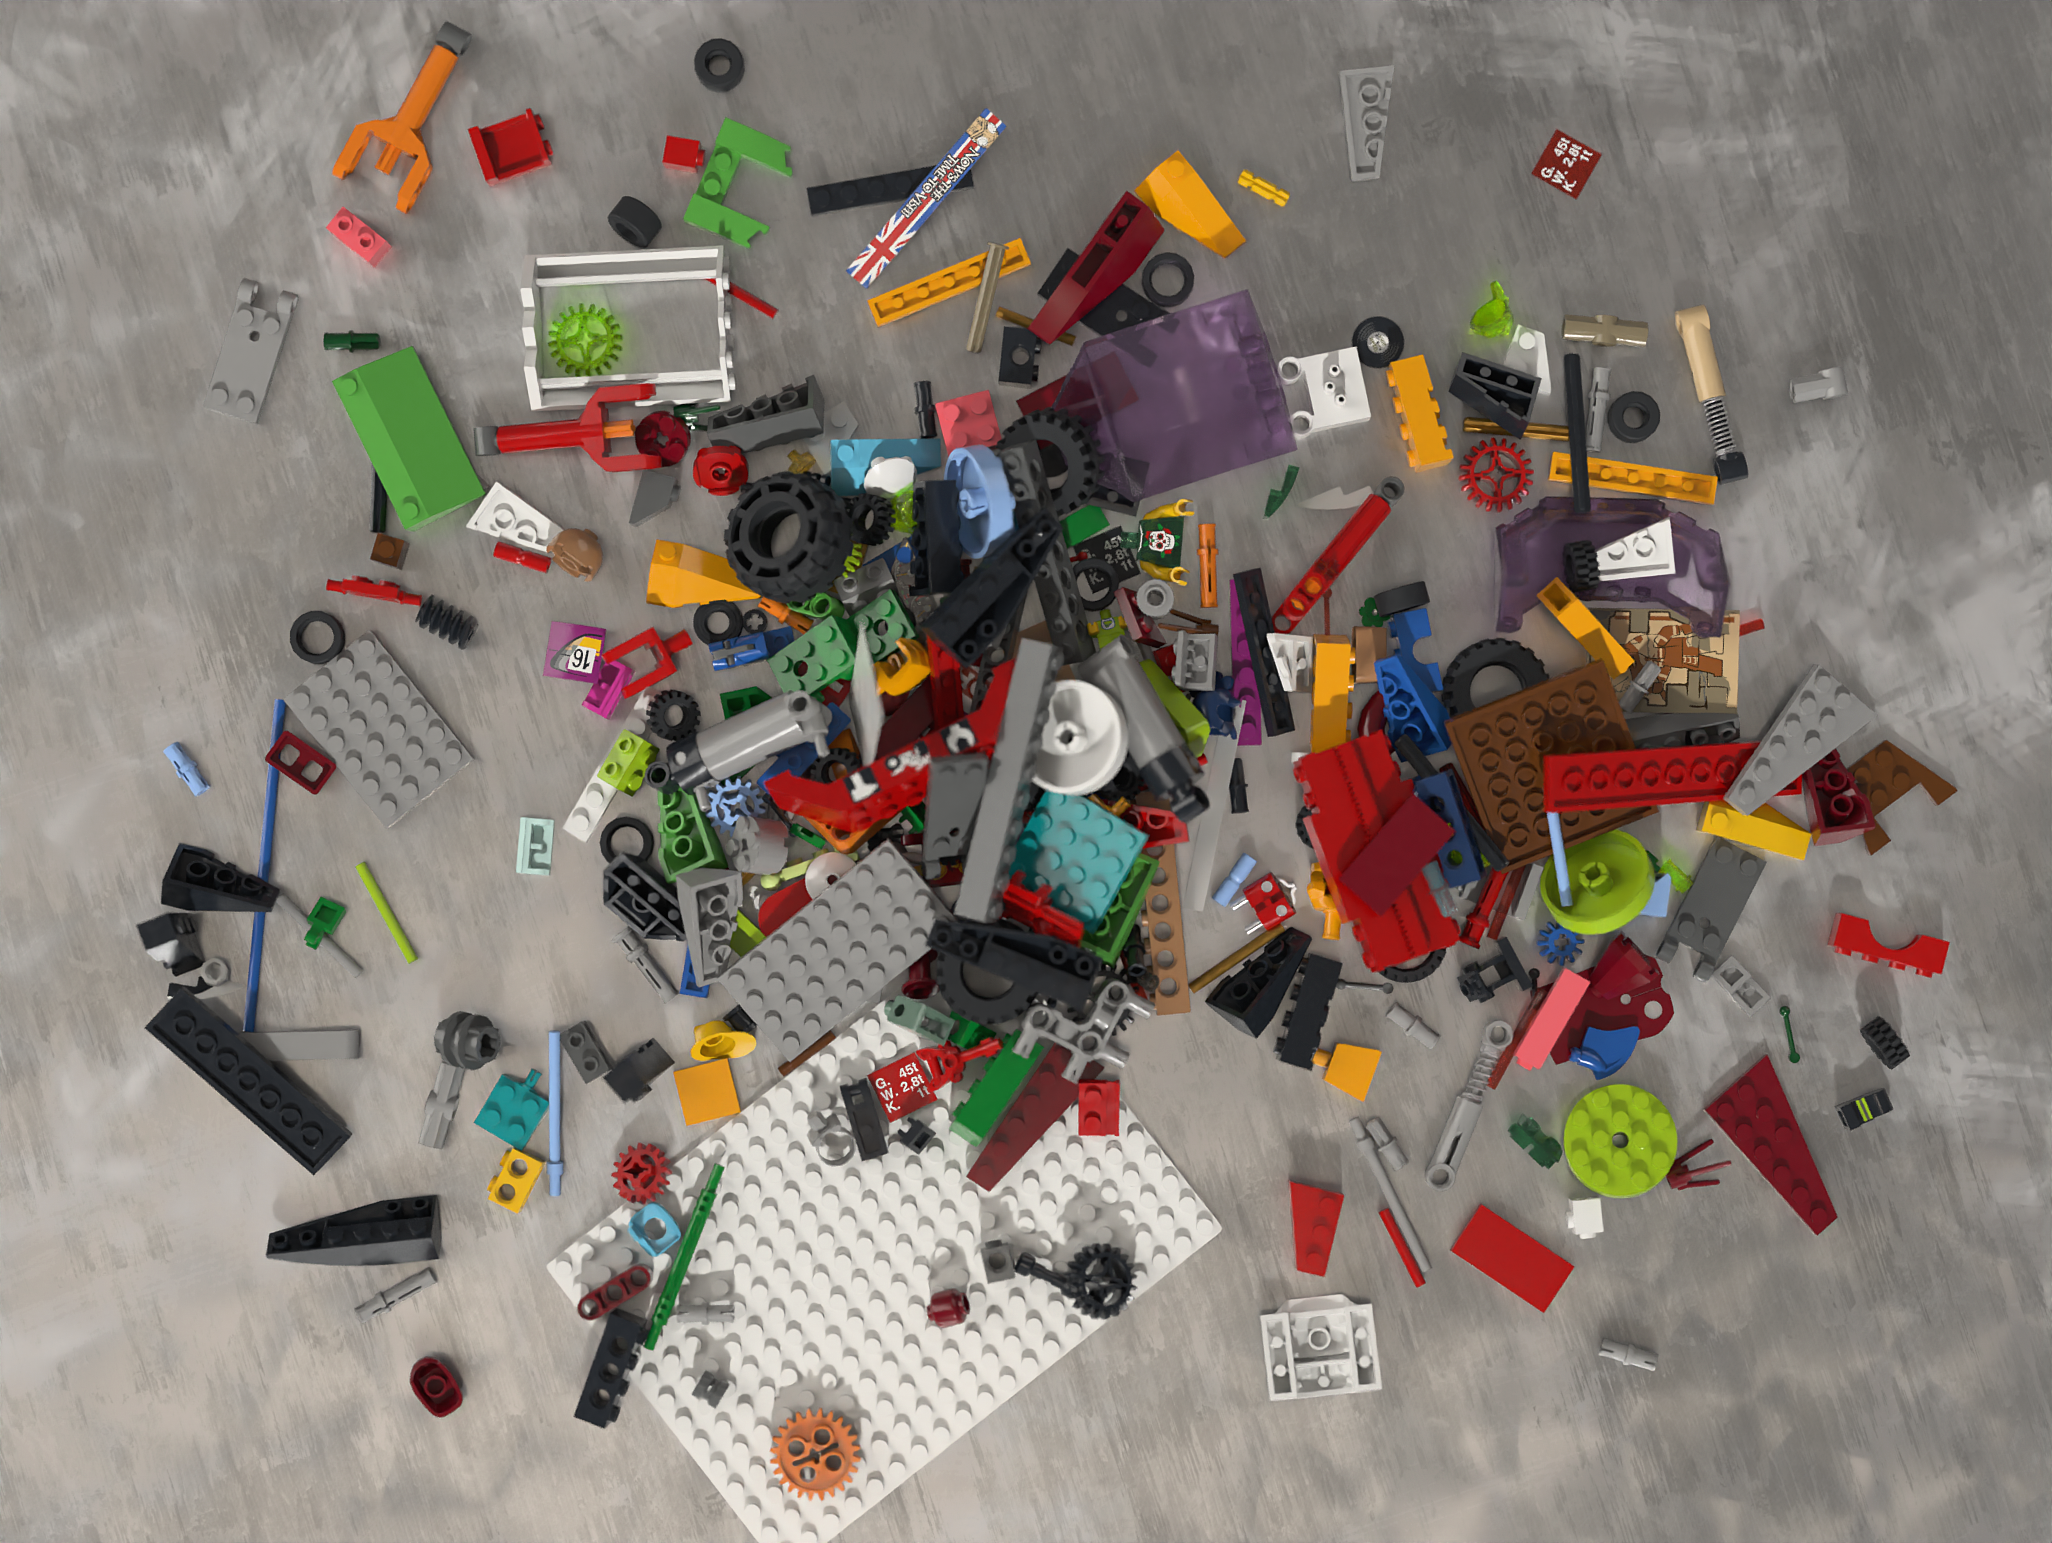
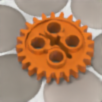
M808 1408L806 1417H803L798 1411L796 1412L797 1421H793L788 1417L786 1419L788 1428L779 1426L778 1430L782 1437L774 1436L772 1439L779 1445L770 1448V1452L777 1454V1457L772 1458L770 1463L779 1465L773 1472L774 1475H783L779 1484L790 1483L787 1492L790 1493L795 1488L798 1489V1498L804 1492H807L809 1501H812L814 1493H818L822 1501L827 1491L832 1498L835 1497V1487L844 1491L843 1481L852 1483L853 1478L849 1472H858V1468L852 1463L861 1461V1457L854 1454V1452L861 1449V1445L852 1443L858 1435L848 1434L852 1425L848 1424L843 1427L841 1425L843 1416L835 1421L832 1410L826 1417L823 1416L822 1408H819L817 1415H813L812 1410ZM818 1429H826L830 1433V1440L824 1443L818 1441L815 1437V1432ZM794 1440L801 1441L805 1447L804 1452L800 1454L793 1453L789 1447L790 1442ZM833 1443L839 1444L837 1448L823 1452L818 1461L815 1457H812L799 1465L794 1466L792 1464L795 1460L809 1456L812 1448L820 1451ZM830 1455L839 1456L842 1461L841 1466L831 1468L827 1464V1457ZM805 1466H810L816 1471V1476L810 1480L805 1479L801 1475V1469Z

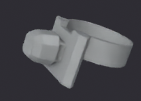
M813 1111L807 1116L808 1123L812 1128L808 1131L807 1137L811 1145L816 1147L821 1161L833 1167L848 1163L854 1156L856 1143L850 1131L845 1127H841L837 1115L831 1114L825 1118L821 1112ZM830 1132H843L852 1138V1146L845 1157L838 1160H828L819 1154L821 1139Z

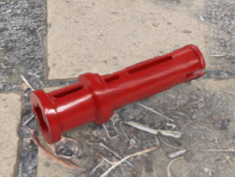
M1492 867L1473 912H1469L1466 915L1467 922L1461 936H1459L1460 942L1478 950L1480 949V939L1485 928L1490 926L1489 915L1509 872L1502 874L1501 871L1497 872Z

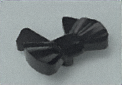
M896 823L890 828L879 830L867 841L868 850L872 852L881 845V842L888 838L892 842L901 843L900 838L904 835L902 825Z

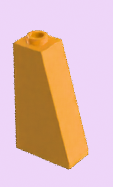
M1558 577L1536 595L1595 660L1601 658L1604 661L1607 672L1613 680L1620 674H1623L1634 662L1631 656Z

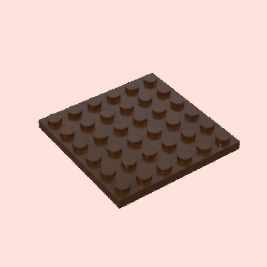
M1601 658L1443 721L1484 830L1509 860V864L1501 870L1502 874L1553 854L1547 812H1544V755L1636 749L1605 663ZM1657 805L1558 812L1564 850L1658 813Z

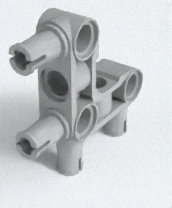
M1114 978L1107 979L1101 984L1092 999L1094 1003L1089 1013L1081 1022H1074L1062 1016L1060 1011L1050 1006L1034 1003L1025 1012V1019L1022 1022L1024 1030L1012 1051L1028 1059L1035 1042L1042 1035L1072 1050L1071 1053H1073L1061 1076L1076 1084L1087 1062H1091V1060L1102 1058L1122 1069L1126 1063L1116 1057L1119 1056L1128 1060L1130 1053L1109 1044L1108 1039L1123 1010L1127 1008L1148 1019L1152 1013L1143 1009L1142 1006L1153 1011L1155 1003L1135 994L1131 986ZM1118 985L1121 991L1120 995L1115 999H1109V989L1112 986ZM1039 1010L1045 1011V1020L1040 1024H1034L1033 1015ZM1086 1036H1094V1045L1089 1049H1084L1082 1047L1083 1039Z

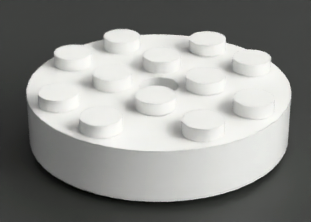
M1081 681L1056 682V693L1051 698L1049 706L1050 717L1048 723L1044 726L1042 734L1043 746L1037 755L1035 763L1036 774L1033 781L1047 790L1060 794H1087L1105 785L1121 767L1128 747L1127 722L1119 704L1104 690ZM1071 732L1078 735L1074 736L1070 744L1068 743V736Z

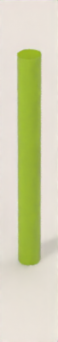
M365 862L358 864L355 868L408 964L416 961L418 957L367 864Z

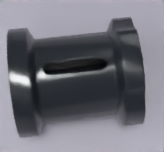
M737 1005L722 1018L725 1022L728 1021L736 1031L749 1033L758 1026L740 1005Z

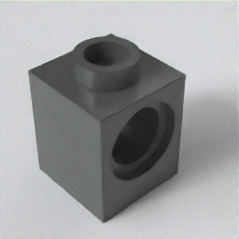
M1001 1239L986 1242V1247L981 1248L980 1252L987 1283L990 1284L1015 1278L1008 1242L1002 1244ZM992 1254H1002L1006 1260L1005 1264L999 1268L993 1267L989 1262Z

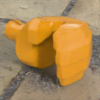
M900 638L896 641V644L908 657L909 660L906 663L900 654L894 653L888 657V663L880 661L872 664L878 697L885 691L893 696L904 694L917 687L930 675L928 650L921 643L913 639Z
M1319 862L1311 863V883L1307 885V893L1313 908L1325 913L1322 938L1340 940L1341 920Z

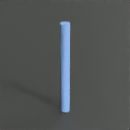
M1547 813L1561 905L1571 906L1573 902L1559 814Z

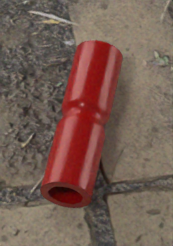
M499 541L493 553L495 558L514 564H521L524 567L546 574L551 564L550 557L531 551H524L521 548Z

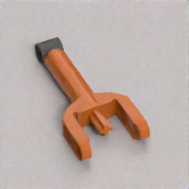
M448 21L442 25L436 37V43L439 45H434L397 115L384 120H372L356 125L334 165L332 175L344 180L349 174L353 173L374 134L376 139L387 144L374 167L380 172L389 175L401 152L416 160L398 193L396 209L405 214L411 210L433 170L420 129L459 59L457 55L462 56L467 50L472 34Z

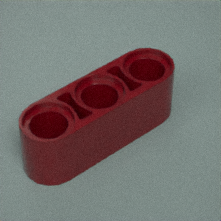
M636 1264L594 1289L579 1300L577 1305L578 1314L581 1318L592 1321L645 1290L653 1280L652 1269L646 1264ZM641 1270L646 1274L645 1284L639 1285L633 1281L632 1274L634 1271ZM611 1285H618L622 1289V1297L620 1299H613L609 1295L608 1289ZM592 1299L598 1304L597 1313L590 1314L585 1310L584 1304L586 1300Z

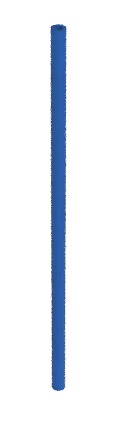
M275 699L270 750L283 733L286 703L280 699ZM269 763L258 878L269 882L279 770ZM254 912L243 1031L254 1032L266 912Z

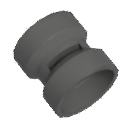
M705 1370L691 1395L698 1399L703 1398L707 1400L708 1405L716 1409L730 1384L723 1380L718 1381L714 1379L713 1374ZM709 1386H712V1388L710 1389V1391L707 1392V1389L709 1388Z

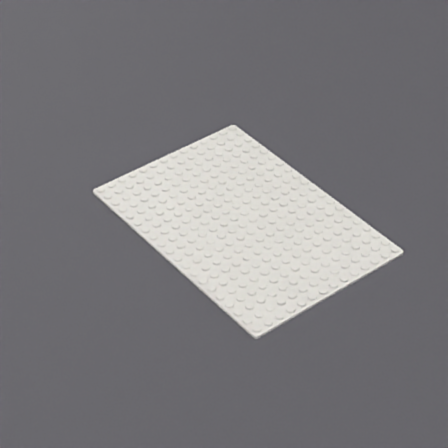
M938 958L930 963L931 979L937 981L936 964ZM964 962L963 976L965 982L979 996L988 998L1000 996L1008 991L1014 983ZM901 986L837 1036L834 1041L805 1061L669 1168L672 1170V1174L666 1175V1179L670 1182V1185L663 1184L662 1189L665 1193L662 1195L657 1192L655 1194L656 1201L654 1202L661 1204L674 1218L680 1228L681 1237L665 1252L657 1257L650 1256L637 1241H634L628 1232L630 1219L647 1204L653 1202L647 1198L645 1205L637 1201L635 1204L627 1201L547 1264L548 1272L576 1308L579 1300L586 1294L636 1264L648 1265L652 1269L653 1280L645 1290L597 1319L586 1321L601 1339L610 1313L619 1308L647 1319L645 1329L649 1333L653 1323L651 1317L655 1312V1307L659 1302L658 1299L668 1279L691 1220L694 1207H696L697 1199L701 1194V1189H705L715 1163L725 1167L715 1192L717 1197L713 1202L714 1205L710 1210V1215L706 1220L681 1284L675 1305L668 1318V1323L666 1326L663 1325L654 1351L644 1348V1344L638 1346L636 1355H639L638 1363L634 1371H629L628 1375L759 1543H827L1112 1318L1110 1316L1109 1319H1091L1090 1314L1088 1316L1080 1314L1081 1308L1075 1309L1072 1307L1075 1299L1066 1298V1296L1061 1294V1289L1032 1275L1024 1277L1015 1272V1278L988 1284L980 1252L981 1248L986 1247V1242L1001 1239L1002 1244L1008 1242L1014 1268L1021 1253L1026 1252L1035 1256L1036 1262L1046 1266V1269L1062 1275L1065 1272H1071L1067 1263L1075 1261L1073 1254L1076 1252L1082 1253L1081 1248L1084 1246L1091 1247L1094 1243H1100L1101 1246L1108 1243L1112 1248H1120V1255H1129L1126 1264L1133 1263L1135 1265L1130 1272L1138 1276L1135 1280H1132V1284L1138 1288L1130 1291V1294L1136 1299L1221 1232V1224L1121 1097L1119 1103V1136H1078V1097L990 1192L966 1177L1055 1041L1043 1035L1038 1037L1036 1042L1042 1045L1044 1049L977 1147L955 1134L949 1127L956 1118L952 1113L961 1101L966 1104L971 1094L967 1091L975 1079L982 1080L986 1074L983 1067L991 1056H980L967 1061L966 1069L962 1072L964 1076L962 1081L953 1083L950 1080L944 1087L934 1091L938 1100L890 1123L867 1075L914 1052L916 1054V1051L919 1049L938 1047L937 1043L908 1032L887 1021V1016L884 1013L886 1003L889 1000H895L898 995L906 997L902 993ZM940 991L931 998L911 999L927 1005L948 1017L952 1011L943 999ZM1040 993L1037 994L1032 1004L1048 1005ZM1039 1010L1033 1015L1034 1024H1040L1045 1020V1011ZM1026 1011L1018 1017L1001 1024L980 1025L995 1031L997 1034L994 1039L1000 1038L1002 1040L1007 1032L1012 1035L1016 1029L1021 1032L1024 1030L1022 1022L1025 1019ZM924 1017L921 1025L926 1027L928 1018ZM959 1020L954 1022L951 1034H955L960 1026ZM951 1041L952 1046H958L961 1051L967 1050ZM1002 1049L997 1050L998 1053L993 1056L997 1058ZM916 1054L930 1083L933 1076L927 1060L920 1059ZM937 1056L943 1074H945V1068L942 1064V1059L939 1056ZM1102 1072L1095 1078L1097 1080H1107ZM867 1078L889 1153L861 1161L856 1144L854 1156L848 1163L835 1167L826 1165L821 1161L816 1147L811 1145L807 1137L808 1131L812 1129L808 1123L807 1116L813 1111L821 1112L825 1118L831 1114H836L841 1127H845L850 1131L855 1141L840 1086L847 1083L849 1086L859 1083L858 1080ZM862 1094L852 1097L854 1105L864 1102ZM909 1117L914 1120H920L936 1132V1135L919 1155L907 1148L900 1141L902 1137L898 1134L899 1129L907 1132L911 1128V1123L907 1121ZM830 1132L821 1139L819 1154L828 1160H838L845 1157L851 1149L852 1138L843 1132ZM651 1218L645 1224V1233L651 1239H660L666 1233V1224L659 1218ZM994 1253L989 1258L990 1264L995 1268L1002 1267L1006 1262L1005 1257L1000 1253ZM1097 1259L1090 1264L1086 1274L1091 1273L1093 1265H1096ZM636 1270L632 1274L635 1283L639 1285L645 1284L647 1277L643 1271ZM1093 1278L1094 1280H1098L1100 1284H1108L1106 1282H1102V1279ZM611 1285L609 1287L608 1293L613 1299H620L622 1297V1289L618 1285ZM956 1288L968 1297L970 1314L967 1315L965 1322L962 1324L940 1328L935 1321L931 1322L928 1318L927 1305H930V1298L934 1293ZM1111 1289L1108 1298H1105V1303L1112 1297L1115 1289ZM592 1299L585 1301V1310L590 1314L597 1313L598 1304ZM703 1302H709V1305L734 1304L735 1313H723L734 1315V1322H709L708 1325H702V1322L677 1323L676 1314H688L677 1312V1305H702ZM617 1338L618 1346L622 1349H628L626 1340ZM705 1370L713 1374L714 1379L718 1381L723 1380L730 1384L716 1409L709 1406L707 1400L703 1398L698 1399L691 1395ZM709 1386V1388L707 1389V1392L710 1391V1389L712 1388V1386ZM808 1408L812 1410L813 1415H817L819 1408H822L823 1416L826 1417L832 1410L835 1421L843 1416L841 1425L843 1427L848 1424L852 1425L848 1434L858 1435L852 1443L861 1445V1449L854 1452L855 1455L861 1457V1461L852 1463L858 1468V1472H849L853 1478L852 1483L843 1481L844 1491L835 1487V1497L832 1498L827 1491L822 1501L818 1493H814L812 1501H809L807 1492H804L800 1498H798V1489L796 1488L790 1493L787 1492L790 1483L786 1482L780 1485L779 1482L783 1475L773 1474L779 1465L770 1463L772 1458L777 1457V1454L770 1452V1448L779 1445L772 1439L774 1436L782 1437L778 1430L779 1426L788 1428L786 1422L788 1417L793 1421H797L796 1412L798 1411L803 1417H806ZM818 1429L815 1432V1437L818 1441L824 1443L830 1440V1433L826 1429ZM794 1440L790 1442L789 1447L793 1453L800 1454L804 1452L805 1447L801 1441ZM833 1443L820 1451L812 1448L809 1456L795 1460L792 1464L794 1466L799 1465L812 1457H815L818 1461L823 1452L835 1449L839 1444ZM830 1455L826 1459L827 1464L831 1468H838L842 1464L840 1457L837 1455ZM805 1466L801 1469V1475L803 1478L810 1480L816 1476V1471L810 1466Z

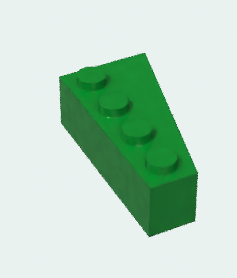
M1018 1029L1012 1035L1008 1032L1002 1039L1003 1048L997 1058L993 1055L989 1058L983 1067L986 1074L982 1080L976 1078L967 1091L971 1096L966 1104L961 1101L952 1113L956 1118L949 1129L975 1147L984 1139L1044 1049L1042 1045L1035 1042L1028 1059L1013 1052L1012 1049L1022 1033Z

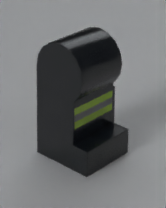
M1885 1088L1868 1092L1834 1106L1844 1129L1850 1131L1894 1109Z

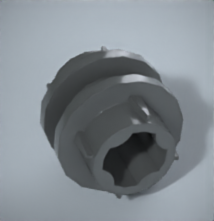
M463 1011L453 1013L448 1019L439 1022L435 1031L434 1045L436 1052L441 1054L442 1059L448 1065L470 1070L479 1069L486 1063L496 1059L500 1048L499 1029L494 1028L492 1022L486 1016L473 1015Z

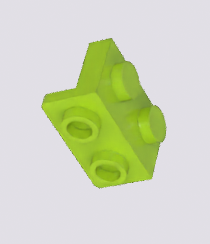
M624 729L599 770L597 777L633 797L636 790L642 784L646 769L655 762L660 748Z

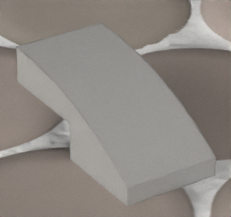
M1733 956L1729 957L1712 973L1715 980L1750 1018L1771 999L1751 977L1752 975Z

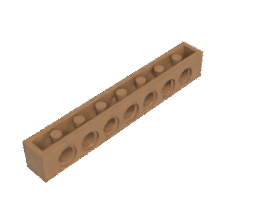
M1151 792L1135 794V799L1130 800V804L1171 811L1169 798L1156 802ZM1174 844L1162 846L1161 853L1156 856L1150 855L1146 848L1141 849L1140 853L1160 861L1158 867L1165 873V878L1161 883H1151L1145 897L1146 910H1141L1142 927H1148L1149 938H1144L1145 955H1151V965L1146 966L1148 982H1153L1154 993L1149 994V999L1155 1003L1154 1010H1156L1157 1016L1189 1013L1191 1008ZM1156 895H1163L1167 899L1168 905L1163 911H1157L1152 906V899ZM1161 922L1168 924L1170 927V934L1165 939H1160L1155 935V927ZM1163 950H1168L1173 955V962L1166 967L1161 966L1157 960L1158 954ZM1165 978H1171L1176 983V989L1171 994H1164L1160 989V984Z

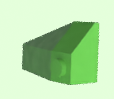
M666 773L661 777L660 782L664 781ZM681 787L669 795L658 791V805L660 806L658 832L661 839V848H658V858L666 882L669 884L677 883V874L699 868L722 870L728 867L721 842L714 827L711 826L710 818L706 817V811L700 809L696 794L688 795Z
M1139 853L1096 932L1090 933L1083 928L1081 949L1103 957V964L1112 968L1115 967L1160 861Z

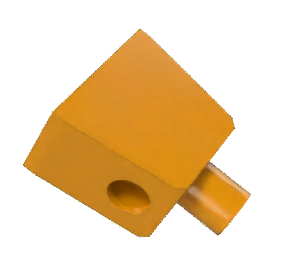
M1335 1042L1332 1052L1318 1048L1316 1053L1313 1054L1311 1061H1314L1315 1065L1326 1068L1322 1077L1323 1080L1364 1102L1382 1052L1376 1049Z

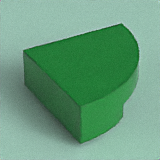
M793 823L789 832L822 850L826 843L824 838L798 823Z

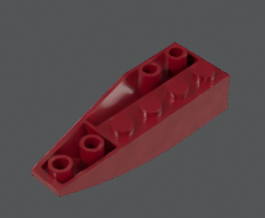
M1126 191L1027 329L1050 345L1137 271L1165 231L1150 207Z

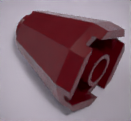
M1621 930L1611 939L1588 979L1591 984L1588 987L1597 998L1600 999L1603 996L1609 1000L1650 983L1659 975V971L1656 967L1652 969L1649 965L1651 961L1629 937L1625 939V933Z

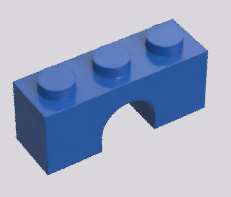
M1423 608L1393 614L1391 616L1392 621L1388 622L1390 637L1396 639L1397 649H1393L1394 655L1400 654L1432 693L1442 691L1443 685L1438 662L1422 664L1413 655L1414 643L1419 639L1432 635L1427 609Z

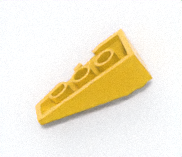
M1725 800L1706 801L1703 803L1696 828L1700 832L1803 861L1811 837L1810 832L1767 803L1762 804L1749 815H1742Z

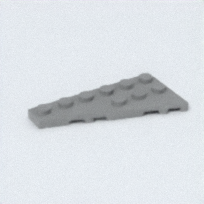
M1813 665L1723 799L1742 815L1751 814L1878 715L1823 667Z

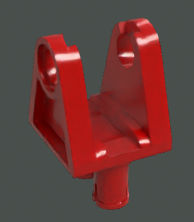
M651 627L601 656L607 664H610L644 646L645 650H651L657 661V664L654 665L656 670L621 689L622 695L627 699L677 672L671 656L693 644L685 629L663 641L659 638L654 627Z

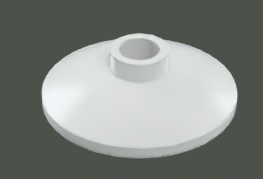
M837 852L818 856L808 867L805 877L806 889L810 897L814 899L830 886L827 881L830 875H836L839 879L856 863L850 857Z

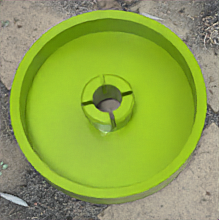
M1617 829L1564 850L1573 905H1561L1553 854L1545 863L1540 878L1541 895L1553 918L1564 928L1581 934H1604L1627 924L1645 908L1655 886L1654 867L1644 847L1635 837Z
M1625 1084L1607 1085L1588 1093L1571 1111L1564 1130V1153L1573 1174L1584 1186L1593 1192L1610 1198L1636 1197L1656 1187L1669 1172L1677 1151L1676 1127L1671 1114L1664 1104L1648 1091ZM1613 1136H1627L1628 1145L1624 1148H1617L1612 1142Z

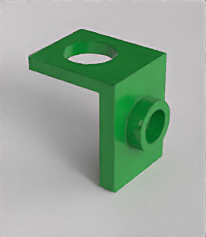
M953 1010L949 1015L951 1019L959 1020L960 1026L955 1034H951L950 1031L947 1039L965 1049L981 1044L980 1041L990 1037L994 1040L997 1034L995 1031L972 1020L964 1019Z

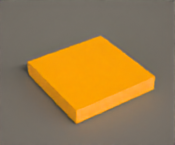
M728 1058L673 1072L686 1126L741 1112Z

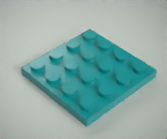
M1046 790L1015 846L1016 856L1010 865L1009 880L1019 870L1026 874L1025 879L1021 882V884L1025 885V890L1034 893L1044 883L1051 886L1052 891L1047 895V897L1052 899L1051 907L1084 923V929L1090 933H1095L1149 835L1084 795H1065Z

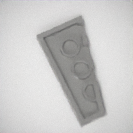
M1394 65L1339 71L1351 182L1374 180L1380 177Z

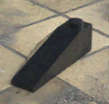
M179 843L162 881L161 904L187 911L272 912L280 889L253 874L245 875L236 870V865L230 862L225 864L215 859L214 853L206 849Z
M1289 927L1264 947V953L1253 961L1248 959L1242 964L1244 968L1233 977L1228 975L1221 980L1205 1000V1003L1237 1030L1257 1039L1274 1018L1312 941V937L1293 927Z

